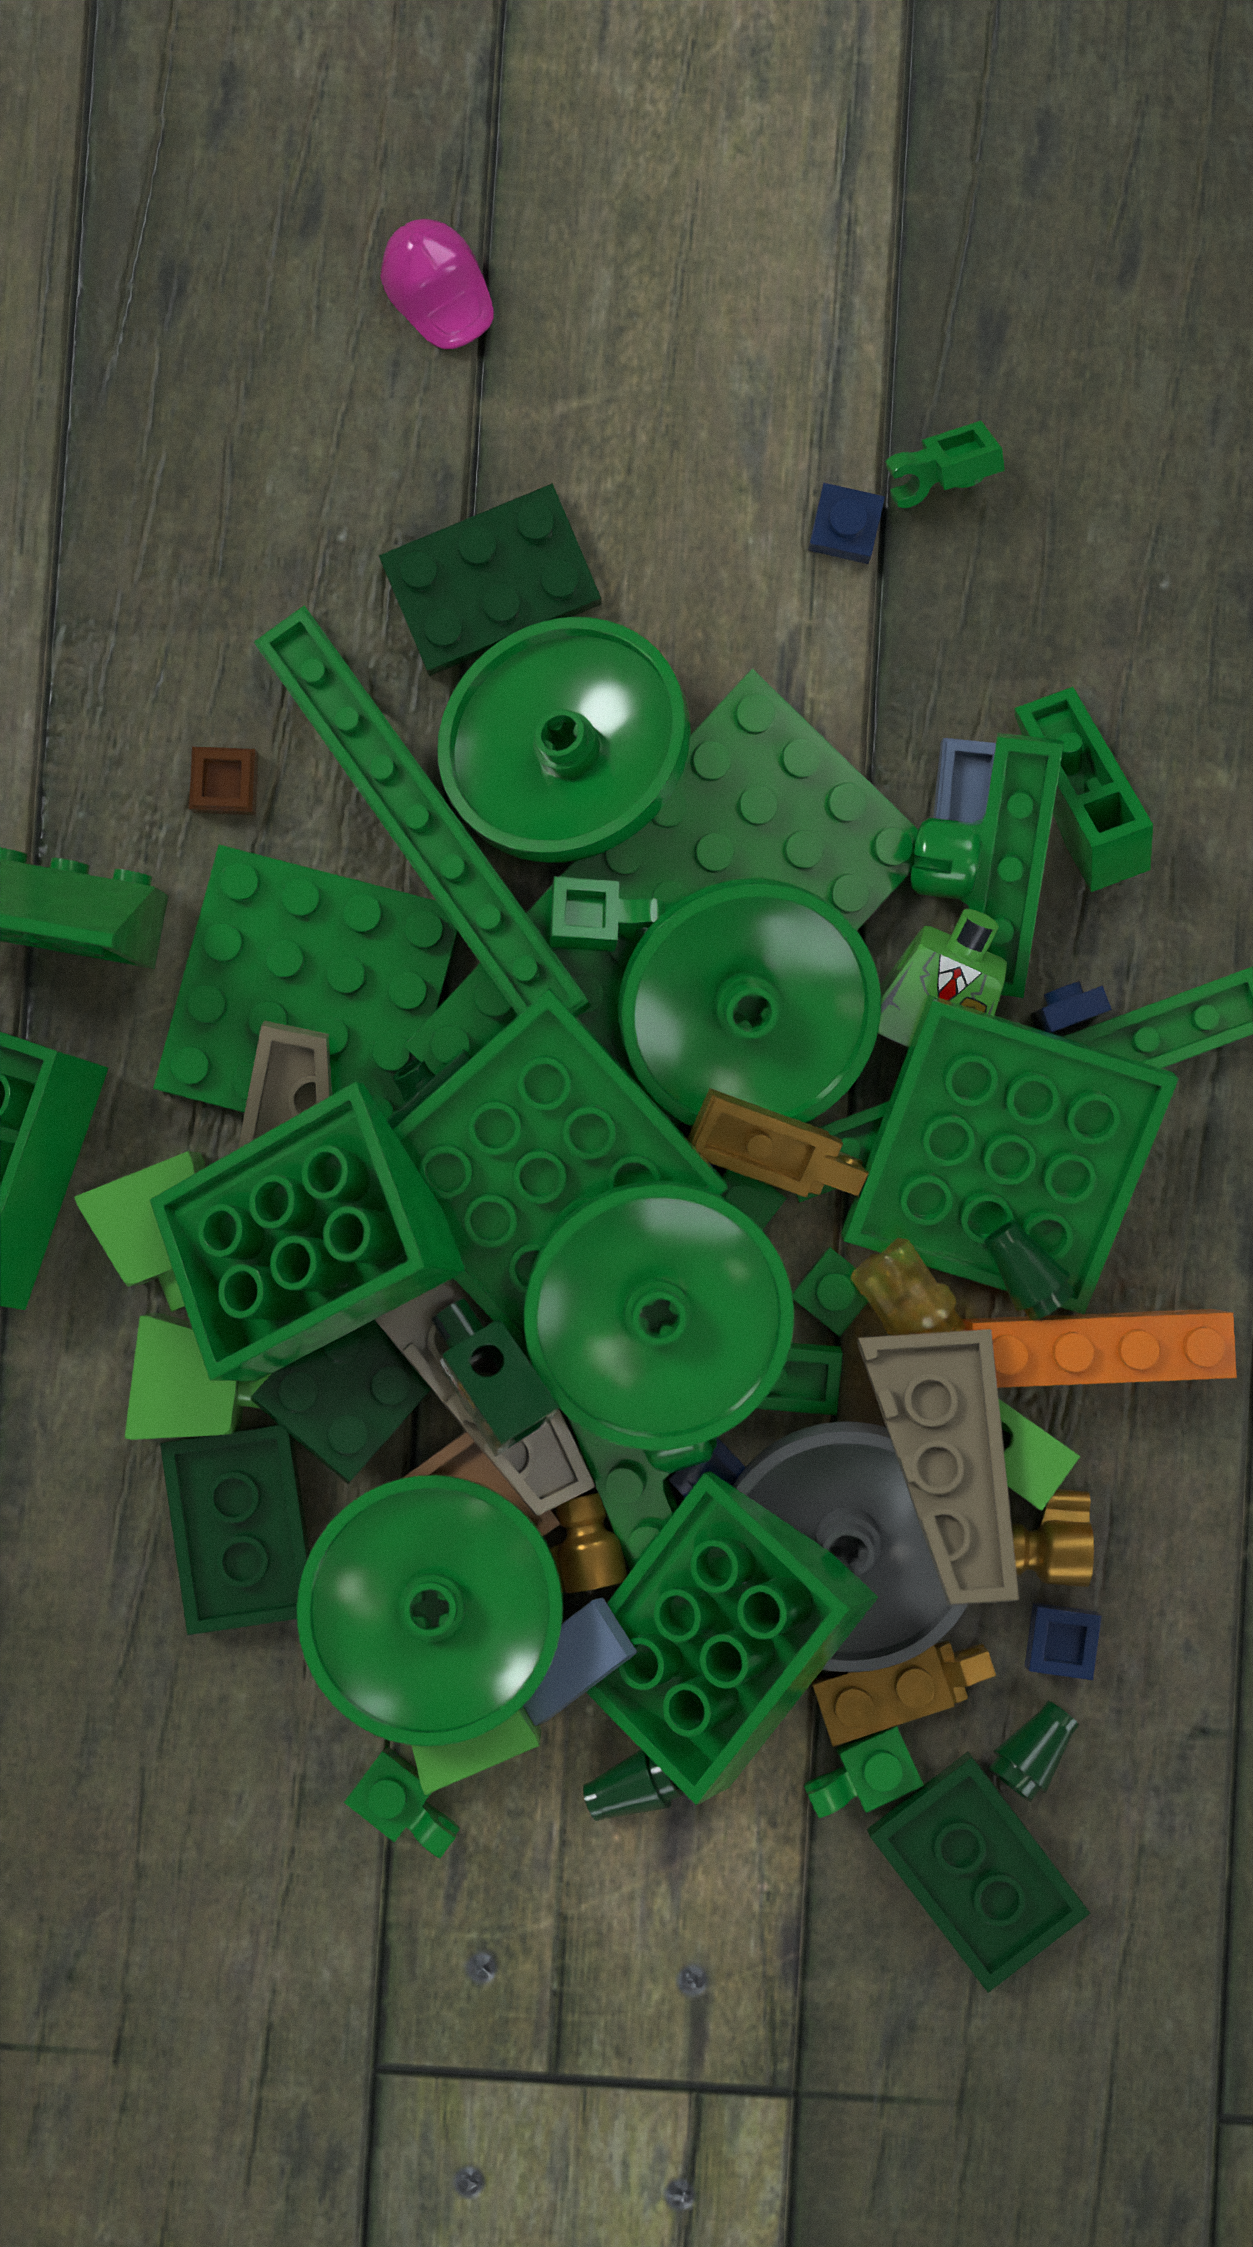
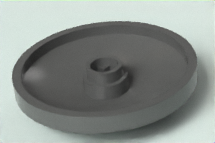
M833 1422L806 1427L775 1441L765 1448L746 1466L734 1483V1488L830 1551L879 1597L824 1666V1670L863 1672L883 1669L905 1662L936 1644L957 1623L968 1604H947L886 1427L862 1422Z

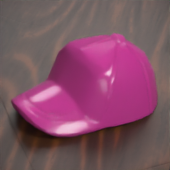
M425 218L410 221L393 233L388 240L384 252L380 278L387 296L396 309L428 342L444 350L464 346L481 336L490 327L494 319V309L478 262L465 240L447 224Z

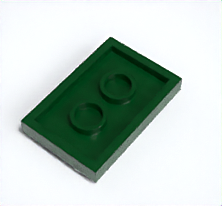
M553 483L378 555L429 676L484 654L499 641L523 628L547 620L573 617L602 605L600 593Z
M372 1320L273 1372L253 1393L250 1400L346 1484H349L428 1394L431 1388L377 1322Z
M279 1424L239 1429L227 1435L186 1437L166 1440L160 1443L187 1636L297 1619L298 1590L310 1549L293 1436Z
M969 1751L867 1829L870 1838L988 1993L1091 1914Z

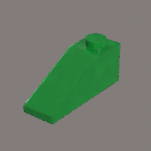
M1074 687L1014 708L1015 718L1022 736L1063 740L1064 745L1053 815L1065 846L1090 891L1094 892L1150 871L1153 823Z

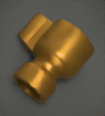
M1057 1489L1044 1507L1040 1525L1036 1531H1028L1023 1524L1011 1523L1017 1575H1021L1026 1570H1032L1046 1584L1089 1587L1094 1564V1535L1090 1523L1091 1500L1089 1491Z
M593 1492L578 1495L555 1507L556 1515L560 1522L559 1525L565 1528L567 1532L566 1540L550 1549L559 1572L562 1593L587 1591L623 1582L628 1576L623 1551L616 1534L608 1531L604 1526L607 1512L599 1493Z

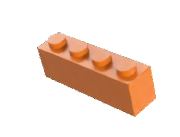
M1199 1309L1050 1315L1033 1321L1028 1316L961 1319V1331L991 1329L997 1388L1237 1378L1233 1312Z

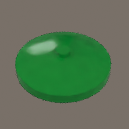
M567 617L547 620L528 626L502 639L487 650L473 663L455 687L442 716L438 735V766L443 786L452 805L468 826L480 838L504 853L521 859L548 863L568 862L598 855L628 840L644 828L658 814L674 792L682 776L690 746L691 726L687 701L675 673L660 651L647 639L623 625L597 618Z
M749 878L725 881L702 888L686 896L665 911L645 932L633 951L624 972L618 1006L619 1026L627 1057L637 1078L649 1095L663 1109L683 1123L693 1127L709 1088L807 1123L829 1109L851 1088L869 1060L876 1042L881 1018L879 977L869 949L859 933L837 909L818 895L802 887L772 879Z
M646 1181L617 1187L597 1195L570 1213L556 1227L540 1250L529 1276L524 1302V1330L530 1360L534 1370L558 1404L559 1409L580 1427L601 1439L617 1445L643 1450H672L697 1445L720 1436L747 1418L762 1403L779 1378L787 1360L794 1328V1305L787 1272L779 1254L759 1225L746 1212L722 1196L701 1187L671 1181Z
M419 1475L398 1479L366 1492L347 1505L327 1525L311 1550L302 1573L297 1600V1627L303 1655L311 1675L331 1704L350 1721L373 1735L389 1741L414 1746H444L460 1743L493 1730L514 1715L531 1698L543 1681L558 1646L563 1619V1593L559 1572L551 1550L536 1525L516 1504L495 1490L468 1479L445 1475Z

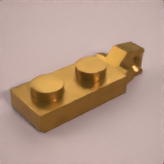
M711 1088L708 1090L687 1138L709 1163L807 1197L808 1193L820 1195L824 1184L858 1196L869 1174L863 1168L862 1160L840 1152L843 1145L842 1140L830 1135L828 1131Z
M945 1641L934 1644L921 1654L891 1667L863 1672L835 1671L815 1678L812 1685L832 1746H836L955 1707L954 1703L968 1699L966 1686L994 1677L996 1673L989 1651L984 1647V1644L981 1643L953 1652L951 1643Z

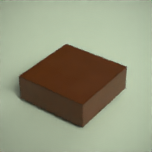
M192 746L189 809L193 813L256 816L259 753L256 749Z

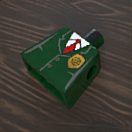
M465 1298L449 1305L431 1319L449 1347V1350L442 1354L440 1366L495 1457L551 1422L559 1406L500 1319L483 1328ZM487 1358L495 1363L499 1373L491 1377H483L476 1373L471 1364L478 1359Z

